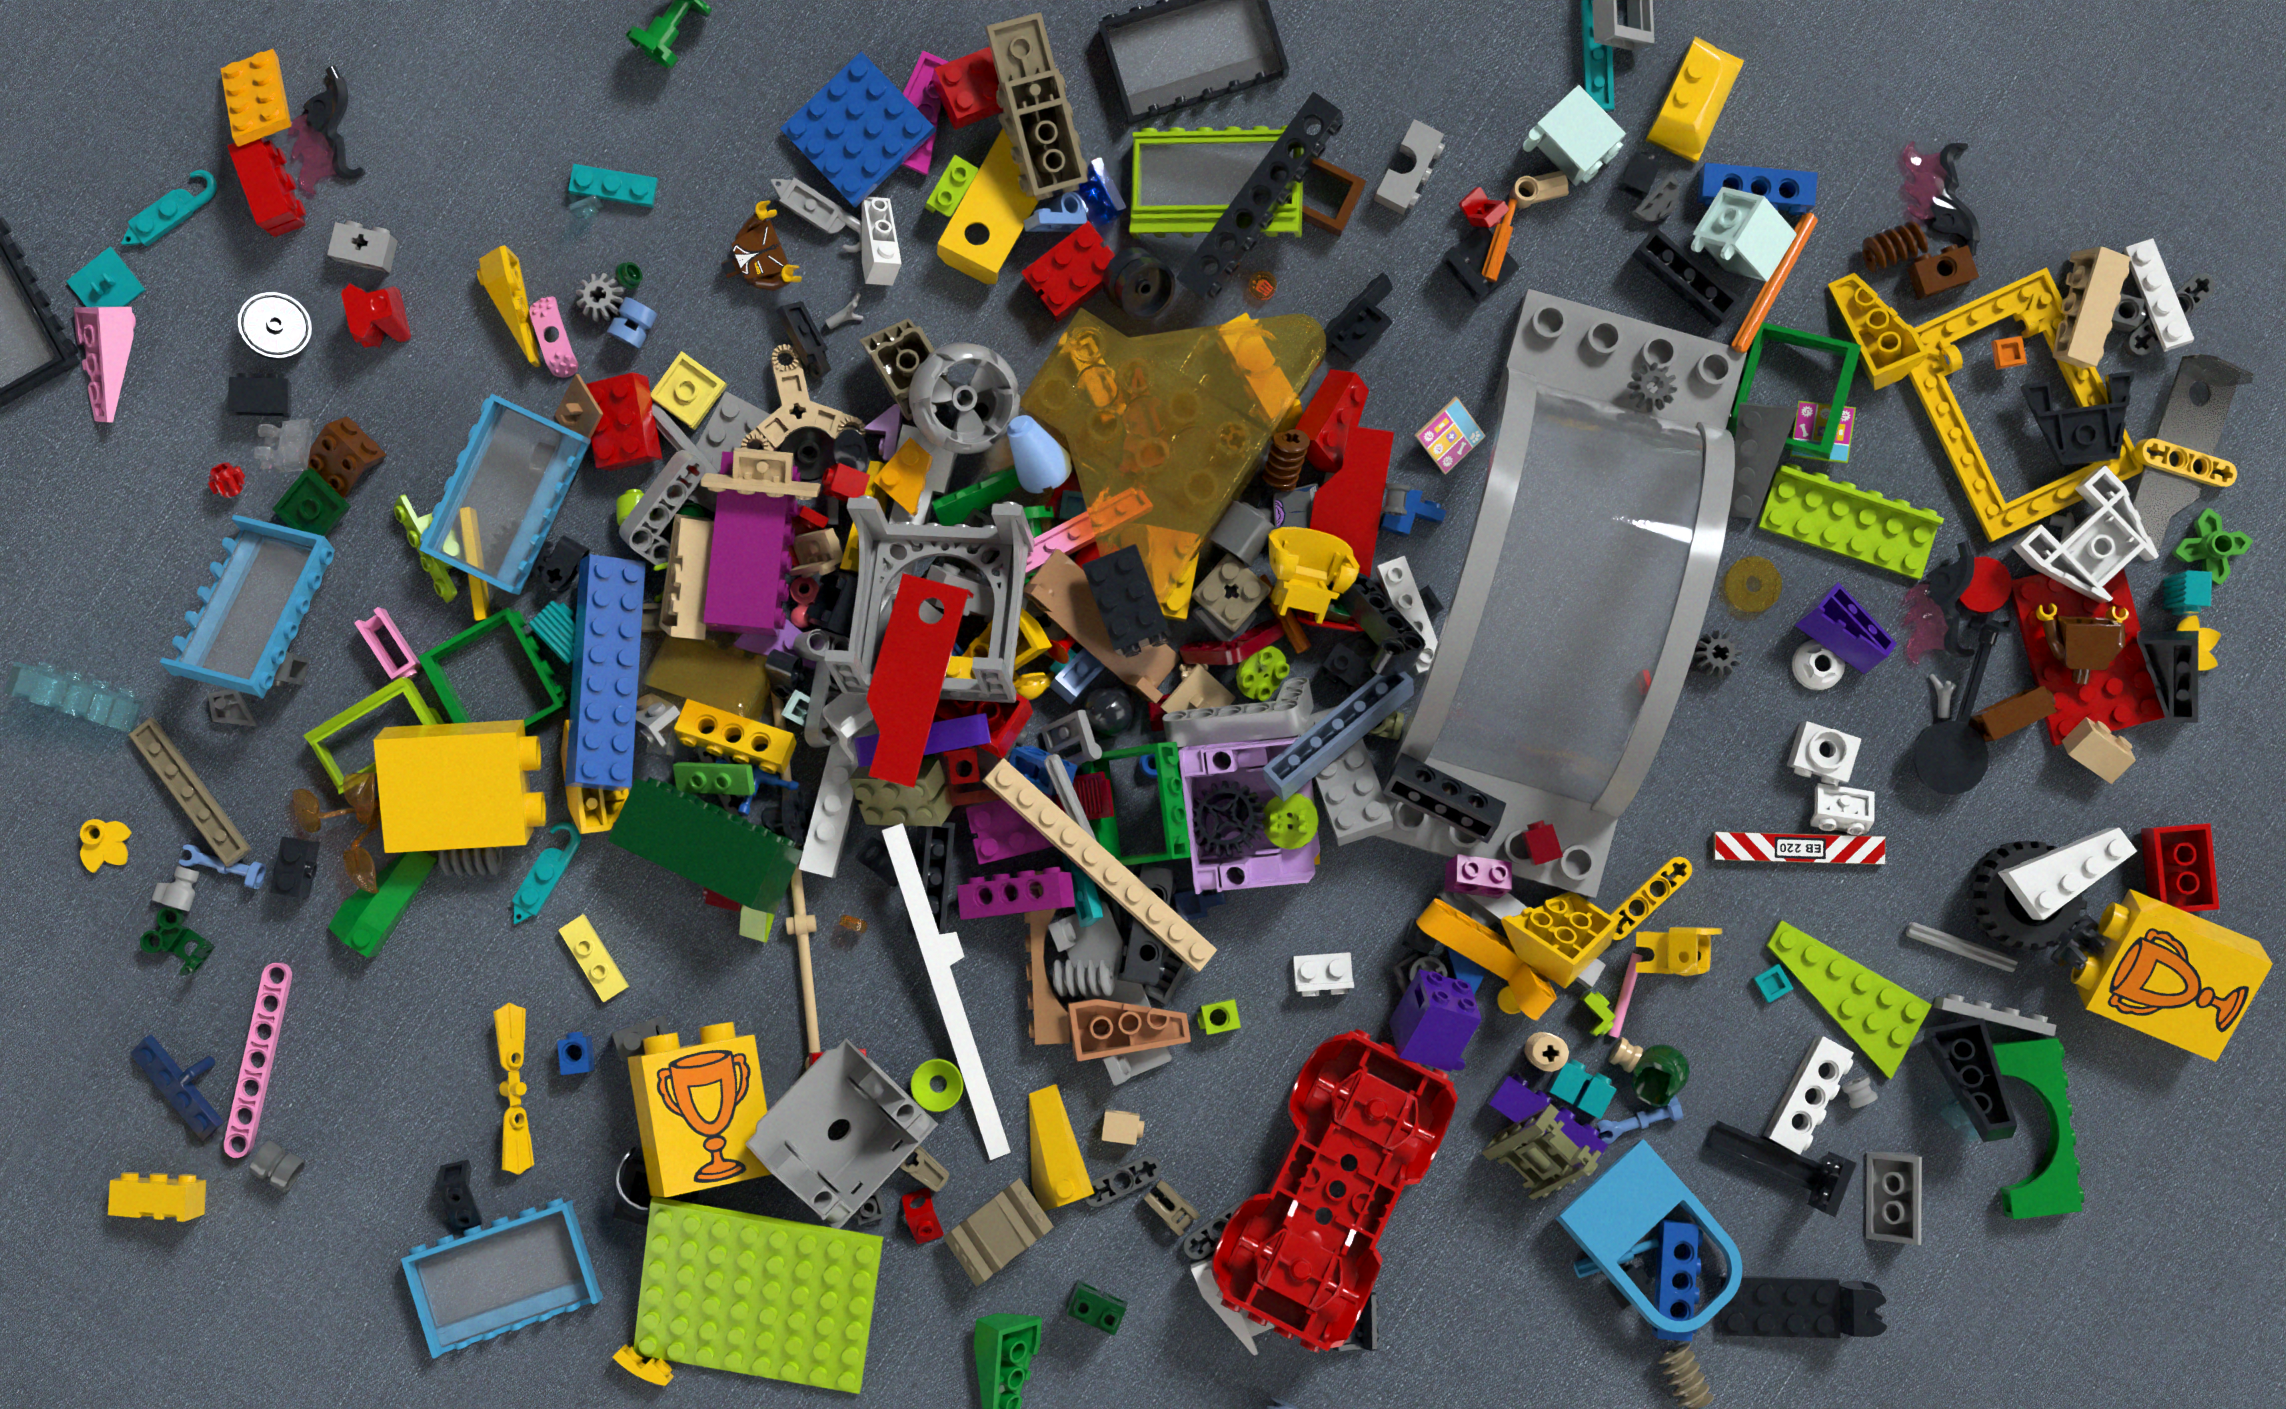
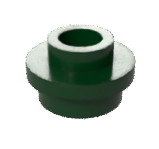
M621 263L616 267V278L621 286L628 290H634L640 285L643 275L635 263Z

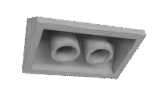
M1867 1152L1866 1239L1921 1245L1922 1157L1903 1152Z

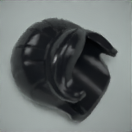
M1101 687L1091 691L1086 696L1082 710L1086 711L1093 737L1105 740L1122 734L1129 728L1135 714V701L1132 694L1124 687Z

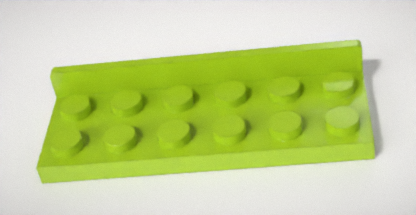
M1786 463L1785 466L1781 465L1775 469L1757 528L1905 577L1921 580L1937 528L1943 524L1944 518L1937 516V512L1932 509L1920 508V510L1911 508L1910 503L1901 499L1890 501L1884 499L1883 494L1873 490L1863 492L1857 490L1856 485L1840 481L1838 484L1829 481V476L1813 472L1811 475L1802 472V467Z

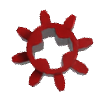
M225 462L211 469V476L208 477L210 481L207 484L214 495L220 493L224 498H230L243 490L242 485L245 484L243 480L245 475L240 466L233 468L232 464L230 465V463Z

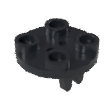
M2084 915L2072 931L2066 929L2059 935L2056 940L2059 947L2052 953L2050 959L2060 967L2069 963L2078 970L2085 967L2084 962L2088 960L2082 953L2083 950L2089 948L2096 954L2101 955L2105 952L2103 948L2107 946L2106 941L2096 933L2098 923L2090 916Z

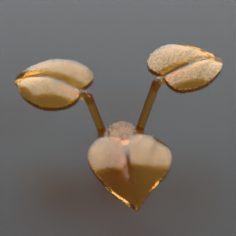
M353 772L344 777V794L346 800L353 808L322 813L319 812V801L312 792L303 788L293 790L292 797L295 815L300 825L307 832L315 833L321 829L320 818H330L355 812L361 824L369 825L351 843V849L344 851L343 862L347 875L357 887L369 893L380 892L376 886V871L372 857L363 847H358L359 843L372 830L379 827L377 822L381 821L379 797L374 799L375 773Z

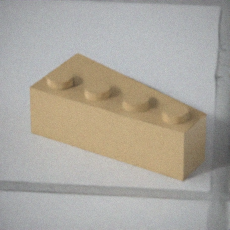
M2102 246L2071 252L2070 262L2074 263L2073 273H2068L2066 285L2070 286V291L2067 298L2063 299L2061 306L2065 319L2058 324L2052 358L2080 368L2097 367L2104 354L2103 346L2106 336L2112 328L2111 320L2115 308L2121 299L2120 291L2123 282L2129 274L2128 266L2131 257Z
M675 514L659 621V627L672 637L705 640L706 624L703 621L714 531V521L709 518Z

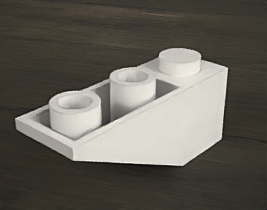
M866 197L862 201V266L865 284L893 286L901 267L892 208L888 198Z

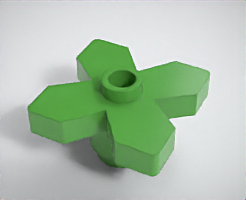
M2210 508L2202 510L2194 521L2198 538L2181 539L2173 549L2172 555L2183 563L2202 559V571L2212 572V584L2218 586L2222 585L2231 573L2227 557L2245 554L2253 540L2241 531L2232 533L2222 531V517Z

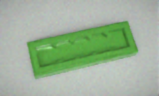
M677 762L673 765L676 787L683 792L752 795L755 793L752 765Z

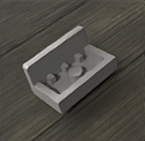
M652 693L644 695L637 700L635 736L638 738L642 736L649 744L655 743L660 747H664L667 743L659 731L681 713L674 704Z

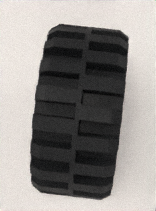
M2039 841L2008 842L2000 845L1998 849H1991L1986 853V859H1980L1975 867L1978 871L1976 874H1971L1968 881L1973 883L1972 890H1967V899H1972L1973 906L1968 908L1971 915L1977 916L1978 920H1976L1975 924L1979 930L1987 932L1986 937L1992 941L2000 942L2001 946L2007 948L2038 951L2046 950V947L2059 945L2056 943L2059 935L2066 929L2073 930V925H2076L2082 918L2079 915L2080 910H2086L2088 901H2082V893H2088L2087 889L2046 919L2024 923L2016 920L2009 912L2005 903L2006 883L1998 874V872L2004 869L2014 867L2029 859H2034L2058 847L2054 845L2048 846L2045 842Z

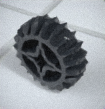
M1223 780L1221 789H1219L1215 783H1212L1211 788L1213 791L1211 793L1206 789H1202L1201 792L1205 797L1203 800L1197 797L1194 798V802L1199 806L1198 808H1192L1193 813L1196 815L1192 819L1193 823L1197 826L1193 829L1194 834L1198 837L1196 843L1199 846L1205 845L1204 850L1208 854L1215 849V855L1219 858L1223 855L1224 850L1226 856L1232 858L1233 850L1235 849L1242 856L1244 855L1243 846L1246 845L1250 850L1254 848L1250 842L1252 838L1256 841L1261 840L1260 835L1256 831H1264L1266 828L1264 824L1258 822L1267 818L1265 813L1259 812L1264 808V804L1256 802L1259 796L1256 792L1250 793V788L1247 785L1240 789L1239 782L1234 781L1230 788L1229 783ZM1229 798L1234 799L1233 801L1230 800L1229 803L1223 807L1215 806V804L1221 800ZM1243 803H1246L1249 810L1247 826L1240 821ZM1208 813L1215 818V824L1212 828L1214 832L1211 836L1206 828ZM1218 814L1223 817L1231 816L1236 824L1228 821L1223 822ZM1230 832L1240 833L1239 836L1231 840H1221Z

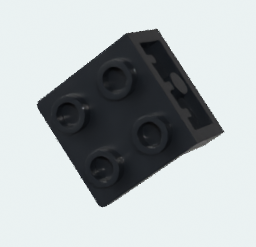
M1487 227L1478 229L1458 247L1454 248L1453 246L1444 253L1441 260L1476 304L1519 269V265L1506 251L1497 282H1488L1481 274L1493 238V234Z

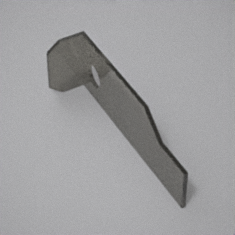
M2205 354L2182 356L2154 439L2214 456L2237 385L2252 383L2254 374L2217 356ZM2196 381L2204 383L2208 389V399L2202 406L2194 405L2189 398V389ZM2149 450L2150 456H2159L2160 452ZM2174 451L2169 456V462L2173 467L2177 465L2179 459ZM2198 459L2193 463V470L2196 474L2202 471V463ZM2144 465L2131 503L2134 509L2138 511L2141 518L2140 522L2159 554L2171 517L2199 499L2204 483Z

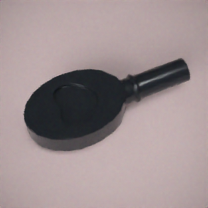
M846 427L837 434L834 441V455L837 464L841 463L859 471L865 468L868 458L867 445L862 434L855 428Z

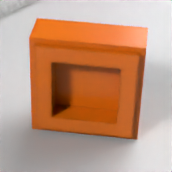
M2022 336L1991 342L1996 370L2027 364Z

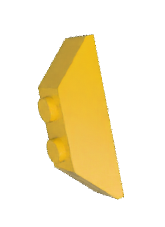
M565 720L561 745L564 781L566 778L569 720ZM565 786L568 809L580 834L609 831L619 817L629 794V789L613 791Z

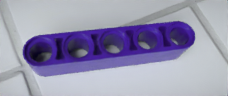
M986 713L932 723L924 755L991 743ZM880 733L854 738L859 767L872 765Z

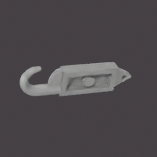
M795 177L793 180L771 179V184L780 199L779 203L826 234H836L847 225L859 234L860 239L856 245L849 246L844 244L842 248L848 252L862 250V222L845 212L840 206Z

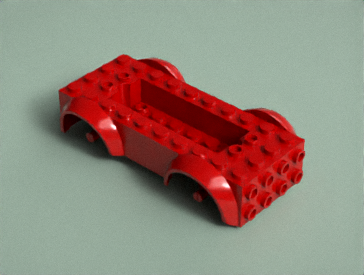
M1355 1029V1031L1349 1030L1344 1034L1325 1039L1314 1049L1304 1063L1293 1085L1288 1102V1114L1297 1129L1266 1193L1247 1198L1228 1220L1216 1245L1211 1265L1212 1276L1219 1288L1216 1296L1222 1299L1220 1305L1238 1313L1243 1309L1248 1312L1246 1318L1263 1326H1266L1268 1322L1275 1326L1273 1332L1290 1340L1295 1336L1301 1339L1299 1345L1318 1354L1320 1349L1329 1351L1330 1348L1343 1346L1352 1333L1382 1266L1383 1259L1375 1248L1404 1185L1419 1184L1424 1178L1445 1136L1458 1101V1096L1453 1087L1454 1083L1447 1080L1448 1074L1435 1068L1432 1071L1421 1067L1422 1064L1399 1058L1395 1047L1384 1042L1376 1044L1370 1041L1371 1036L1359 1029ZM1346 1154L1353 1155L1357 1160V1167L1351 1172L1343 1170L1340 1164L1341 1158ZM1333 1181H1340L1344 1185L1345 1191L1340 1198L1331 1196L1329 1192V1186ZM1321 1207L1328 1208L1332 1213V1219L1326 1225L1319 1224L1315 1218L1316 1211Z

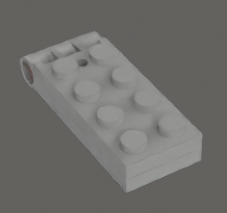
M1338 706L1311 714L1304 731L1299 734L1300 737ZM1360 738L1314 776L1338 846L1394 828L1391 813L1363 738Z

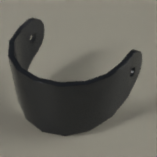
M633 1147L624 1156L617 1168L614 1192L617 1203L625 1213L635 1218L649 1219L650 1208L640 1207L631 1202L622 1192L619 1183L621 1171L636 1151V1148ZM682 1194L675 1195L671 1200L677 1201Z

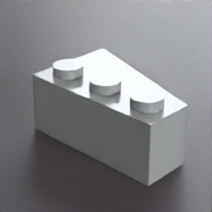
M944 563L943 567L930 566L926 579L968 589L974 594L973 599H967L963 615L968 616L972 614L984 617L986 622H991L994 615L995 600L992 586L987 578H983L981 573L966 569L965 573L960 572L958 567ZM1023 596L1021 607L1025 610L1029 599ZM936 598L926 600L932 605L944 609L940 600Z

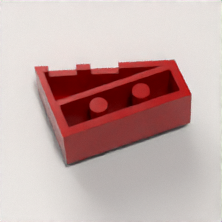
M1330 369L1295 429L1301 430L1308 435L1310 445L1307 448L1306 457L1317 471L1336 473L1342 468L1348 426H1358L1369 389L1356 372Z

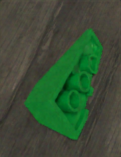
M425 851L402 853L342 903L328 928L343 943L365 957H377L438 859Z

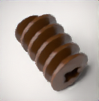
M1909 221L1904 226H1896L1894 230L1888 229L1884 233L1875 234L1874 237L1865 238L1862 243L1863 259L1869 271L1874 273L1876 272V263L1881 269L1887 267L1886 259L1891 265H1896L1897 255L1901 261H1906L1908 258L1907 252H1909L1911 257H1917L1918 248L1923 254L1927 253L1928 243L1920 226L1914 221Z
M1289 429L1274 435L1273 443L1268 453V460L1262 472V478L1266 483L1284 492H1290L1295 489L1302 464L1304 463V457L1307 454V448L1310 445V439L1306 433L1298 429Z

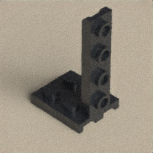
M1718 1120L1706 1146L1811 1190L1807 1204L1833 1217L1837 1215L1857 1165L1856 1162L1828 1151L1826 1158L1821 1164Z

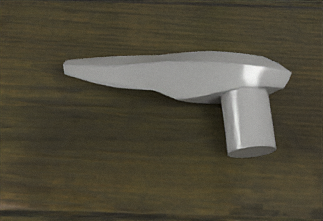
M2071 512L2067 513L2066 517L2051 514L2049 525L2063 528L2061 534L2062 541L2075 529L2074 517Z

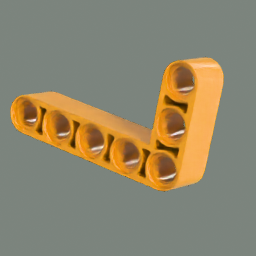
M1435 898L1416 920L1418 926L1429 936L1507 980L1519 1008L1531 1019L1538 1020L1557 999L1548 977L1518 958L1508 939L1447 903Z

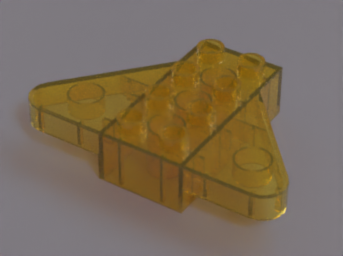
M1080 308L1020 400V407L1024 412L1068 441L1100 557L1136 544L1161 608L1165 605L1231 503L1238 500L1270 451L1274 435L1278 432L1323 363L1326 355V335L1322 326L1313 317L1305 314H1287L1128 338L1085 309Z

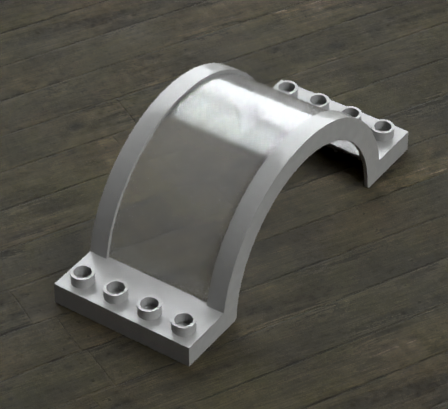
M1528 289L1526 291L1494 402L1498 403L1495 437L1471 536L1431 664L1415 705L1407 721L1402 726L1389 771L1390 775L1401 753H1404L1507 804L1501 822L1487 844L1383 793L1393 819L1394 828L1373 836L1450 858L1461 854L1512 862L1513 876L1568 892H1574L1589 898H1596L1618 817L1623 814L1635 797L1656 756L1681 693L1707 611L1725 537L1734 480V441L1730 431L1726 430L1747 352L1737 353L1729 345ZM1656 362L1658 363V371L1667 366L1669 369L1665 375L1667 377L1675 375L1676 379L1669 384L1675 385L1678 389L1675 393H1671L1674 398L1673 402L1670 404L1665 403L1663 410L1659 411L1655 406L1652 412H1647L1646 403L1641 408L1636 407L1639 401L1638 397L1629 399V395L1635 390L1627 388V384L1634 381L1631 374L1634 371L1640 372L1641 365L1646 364L1650 369L1651 364ZM1650 382L1647 385L1648 389L1651 388L1650 392L1652 393L1658 389L1657 386L1653 387L1654 382ZM1544 820L1545 825L1553 824L1563 857L1532 866L1521 832L1528 830V824Z

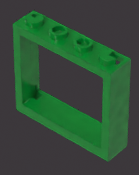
M1763 322L1750 345L1752 346L1750 357H1745L1742 373L1745 374L1742 383H1738L1734 397L1737 402L1734 410L1730 411L1727 422L1729 431L1732 436L1736 437L1740 402L1747 403L1765 339L1846 357L1821 445L1787 438L1783 449L1829 460L1860 355L1861 345Z
M507 607L418 657L453 723H472V720L439 661L508 622L554 703L524 720L525 732L568 708L565 702L568 696L560 684L556 686L551 676L554 675V671L547 660L542 661L538 653L541 650L540 645L533 635L529 636L524 626L527 625V622L519 610L515 612L514 609Z
M1177 742L1155 743L1102 752V756L1095 760L1096 768L1093 767V762L1091 761L1082 763L1083 774L1103 771L1105 780L1110 779L1114 816L1089 820V824L1097 842L1123 866L1191 857ZM1155 754L1167 851L1121 857L1109 761Z

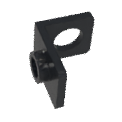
M871 836L857 853L855 859L871 869L891 887H896L899 882L887 845ZM876 846L874 854L866 858L867 851L871 847Z

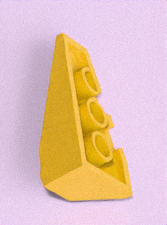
M506 245L499 246L479 258L480 268L477 269L479 282L485 286L529 362L535 367H540L541 362L519 259Z
M1852 273L1828 284L1852 343L1861 345L1859 359L1874 390L1903 379L1928 357V352L1917 331L1910 324H1906L1892 307L1889 308L1878 297V294L1857 274Z
M1054 1084L1030 1093L1032 1187L1037 1202L1044 1212L1094 1194L1057 1085Z

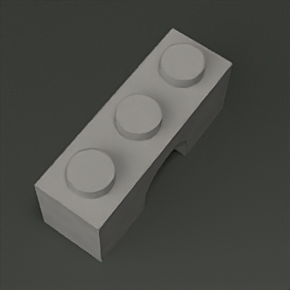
M1414 119L1399 149V152L1411 158L1414 169L1406 174H1400L1388 169L1376 192L1374 201L1404 215L1407 208L1413 210L1420 194L1416 193L1419 184H1426L1432 173V169L1428 168L1432 159L1438 160L1445 147L1441 143L1444 134Z

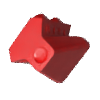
M349 283L345 289H342L341 296L350 333L356 343L361 342L364 348L374 346L380 349L385 332L397 342L410 340L411 333L401 292L397 287L391 286L366 293L361 288Z

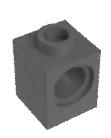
M2120 293L2121 299L2115 308L2111 320L2112 328L2128 333L2142 324L2146 313L2143 309L2145 300ZM2119 307L2126 310L2127 318L2120 316Z

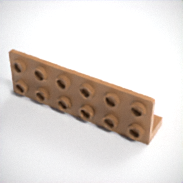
M1055 549L1024 587L1023 595L1144 701L1157 703L1163 696L1157 688L1178 663L1180 656L1167 644L1153 648L1152 645L1141 648L1142 653L1130 658H1126L1123 655L1119 656L1113 649L1084 570L1060 549Z

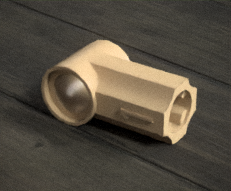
M1563 170L1535 177L1523 176L1512 187L1509 198L1516 199V207L1521 209L1527 208L1533 203L1567 196L1569 193L1568 180ZM1518 188H1526L1530 192V197L1522 196Z

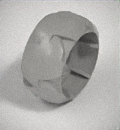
M958 342L942 346L929 354L927 359L918 366L912 378L909 390V406L914 417L913 420L925 438L945 450L960 454H972L987 450L1007 435L1009 423L1018 415L1020 396L1018 394L1016 376L1003 357L984 346L968 342ZM969 363L979 366L973 375L970 386L957 381L946 382L940 377V375H947L949 373L948 368L957 364ZM992 388L997 394L995 408L988 421H981L978 414L972 408L977 403V393ZM958 393L961 394L960 399H957ZM931 402H944L946 405L960 410L957 432L946 428L939 422L934 414L937 411L936 406Z

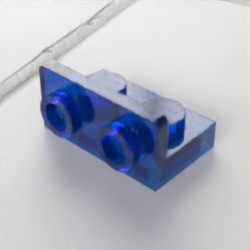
M1101 158L1091 161L1087 167L1088 181L1080 183V189L1073 191L1081 197L1086 218L1095 229L1116 221L1127 208Z

